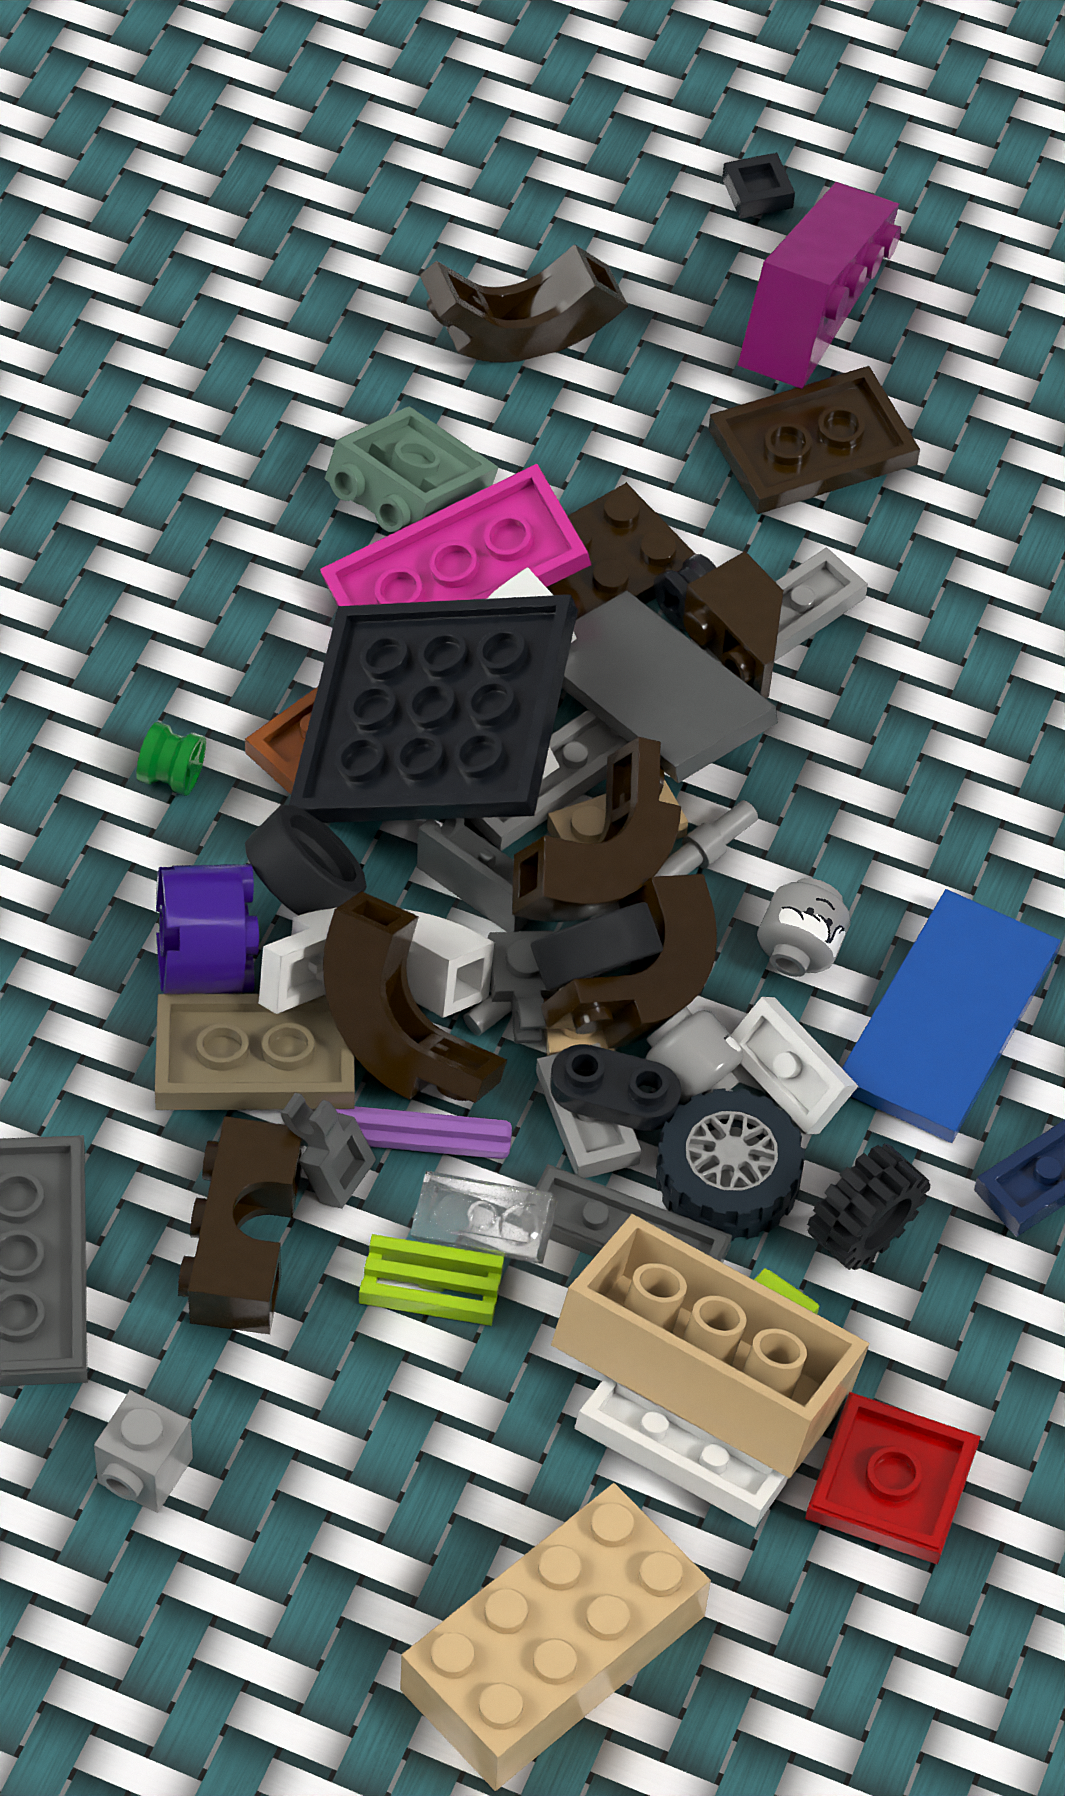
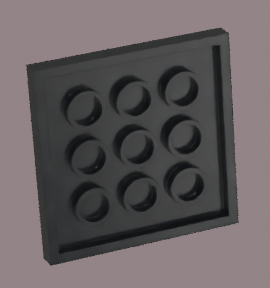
M551 595L338 606L289 805L305 810L322 823L535 816L578 612L572 596Z

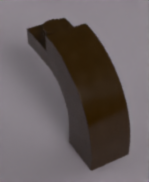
M575 244L542 272L525 281L509 286L488 287L476 284L437 260L420 274L430 297L426 302L427 307L435 319L447 328L457 352L467 357L487 362H519L561 351L588 338L628 307L609 266Z
M638 736L607 756L605 824L597 844H583L544 835L514 854L512 915L546 922L580 920L592 916L634 893L645 885L644 882L658 873L673 848L681 816V806L659 801L665 780L664 770L660 766V741Z
M704 874L651 877L644 882V886L619 902L620 909L642 902L648 904L663 946V951L632 963L629 975L573 979L541 1005L547 1029L575 1027L577 1034H590L603 1030L608 1049L619 1048L645 1038L688 1006L698 996L712 971L717 946L715 912Z
M363 891L359 892L334 909L324 947V986L330 1012L338 1031L357 1060L375 1078L410 1100L431 1083L436 1085L437 1090L448 1098L476 1103L501 1082L507 1059L443 1031L422 1013L411 994L406 969L408 952L419 916Z

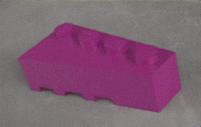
M835 182L763 262L737 366L803 389L868 282L876 276L883 258L890 259L894 254L901 234V226L894 224L899 203L839 182Z

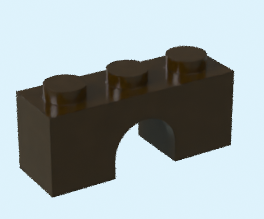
M224 1116L219 1142L211 1140L207 1142L202 1179L211 1181L207 1199L196 1197L190 1226V1237L199 1238L195 1257L184 1255L178 1281V1296L188 1297L190 1324L270 1335L282 1276L281 1243L254 1239L244 1234L239 1228L248 1220L262 1215L293 1218L302 1174V1167L298 1160L304 1153V1140L294 1134L286 1125Z

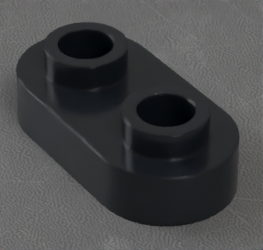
M578 1044L561 1051L554 1059L551 1068L550 1090L554 1100L562 1108L576 1114L641 1131H654L663 1128L665 1122H670L680 1104L681 1085L678 1077L670 1068L658 1062L593 1045ZM584 1069L593 1071L594 1074L581 1076L574 1071ZM646 1085L656 1088L658 1091L645 1093L638 1087Z

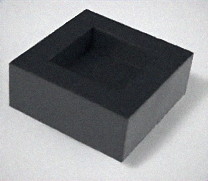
M777 152L724 163L722 180L740 219L793 208L795 191Z

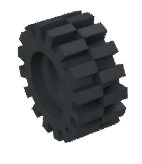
M886 1143L882 1147L877 1145L871 1148L868 1156L863 1153L856 1158L853 1168L850 1169L847 1166L839 1174L841 1179L836 1185L830 1184L824 1193L827 1197L817 1202L813 1209L816 1214L809 1218L807 1224L809 1226L807 1229L808 1233L848 1270L851 1268L853 1270L860 1269L863 1263L868 1265L874 1261L878 1251L881 1254L890 1247V1241L895 1236L899 1238L906 1229L903 1228L905 1224L916 1218L919 1213L916 1208L923 1205L928 1197L925 1193L930 1190V1180L892 1146Z

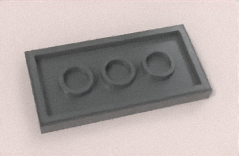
M623 592L576 620L573 632L577 639L570 646L562 688L627 742H631L638 736L660 741V766L677 783L778 723L776 706L630 592Z
M84 1135L0 1138V1386L88 1383Z

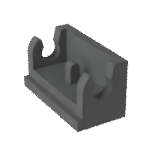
M464 818L446 819L441 828L439 823L429 819L418 827V869L506 932H519L532 920L512 915L514 860L464 825Z

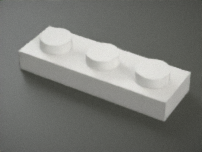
M605 1376L578 1413L574 1429L753 1527L758 1525L788 1479L785 1475Z

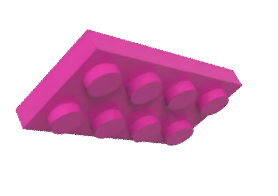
M535 464L321 568L320 572L337 606L487 599L495 590L527 567L547 587L591 566L588 551L538 464Z

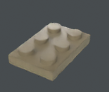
M158 994L155 1109H284L295 1093L302 1094L306 1104L311 1109H316L322 1100L329 1101L335 1109H354V1054L346 1045L337 1029L330 1012L326 994L278 1014L258 1004L259 994Z

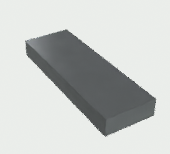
M547 1164L521 1216L522 1229L593 1257L600 1252L631 1214L722 1263L731 1247L732 1235Z

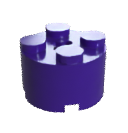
M252 864L173 865L172 867L158 868L156 912H159V932L156 933L159 983L163 994H241L254 992L253 955H258L259 926L257 915L249 916L247 904L253 902L254 895Z

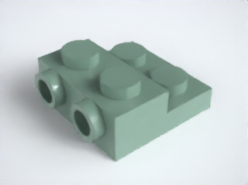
M408 406L336 440L325 480L330 483L334 494L344 501L351 500L356 504L364 506L375 514L377 522L384 530L397 532L493 485L499 467Z

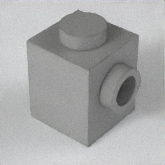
M129 1390L94 1444L98 1483L117 1496L126 1500H133L158 1513L193 1459L191 1420Z

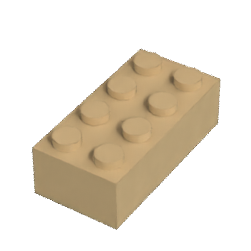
M631 1214L568 1287L551 1346L786 1477L791 1478L844 1407L849 1392L853 1390L870 1343Z
M613 1483L401 1655L400 1691L490 1787L496 1791L705 1617L711 1580Z

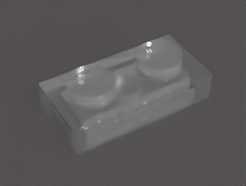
M426 1171L410 1235L419 1242L543 1264L558 1199L550 1192Z

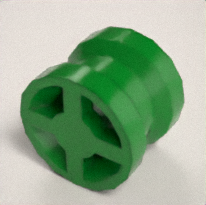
M153 723L140 750L136 770L137 780L149 785L160 781L169 784L174 793L184 796L189 795L199 778L206 753V738L196 733L181 736L174 734L171 727L167 724Z

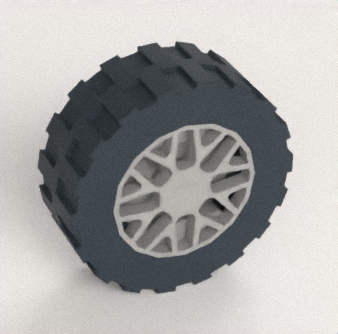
M725 1088L713 1089V1093L706 1095L699 1093L690 1097V1102L684 1106L681 1104L678 1106L670 1122H665L661 1131L656 1163L657 1190L663 1194L662 1202L668 1211L672 1210L675 1214L732 1235L731 1241L739 1237H746L747 1239L758 1237L759 1232L766 1229L771 1231L780 1224V1219L784 1215H789L794 1207L795 1197H798L805 1161V1148H801L802 1135L799 1128H795L791 1123V1116L784 1109H778L773 1105L772 1100L763 1095L760 1098L750 1094L748 1090L726 1091Z

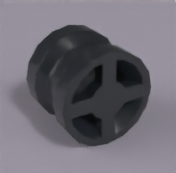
M695 554L687 558L682 564V569L679 571L666 570L654 579L653 589L661 610L669 621L680 629H685L683 615L687 584L717 568L709 558L702 554Z

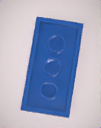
M945 889L842 1067L858 1085L850 1097L953 1143L1058 954L1061 940Z

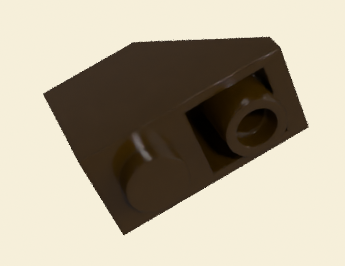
M744 551L687 584L683 623L687 633L694 642L701 646L705 645L724 667L764 698H768L784 590Z

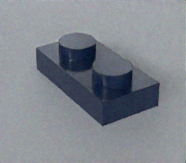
M1065 1120L1000 1161L976 1179L974 1191L1016 1237L1065 1205Z

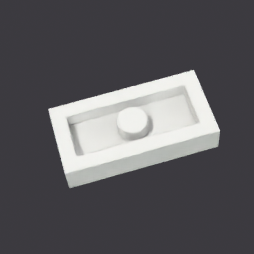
M761 997L731 1034L743 1051L742 1066L806 1134H819L858 1087L775 997Z

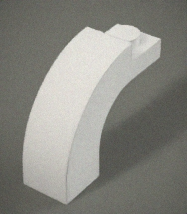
M336 908L318 910L293 917L291 936L263 946L258 1004L278 1014L326 994L323 979L324 947L333 912ZM406 910L419 916L408 952L406 966L407 980L415 1002L444 1018L488 998L495 942L450 920L422 912Z

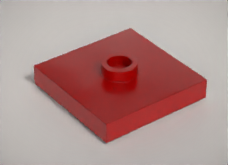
M849 1392L810 1499L805 1519L938 1565L981 1436Z

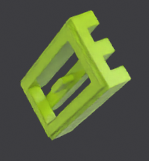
M372 1234L369 1255L366 1258L364 1267V1278L361 1281L359 1290V1304L492 1326L504 1268V1256ZM378 1278L418 1284L419 1288L443 1292L445 1289L484 1296L481 1301L381 1284L378 1283Z

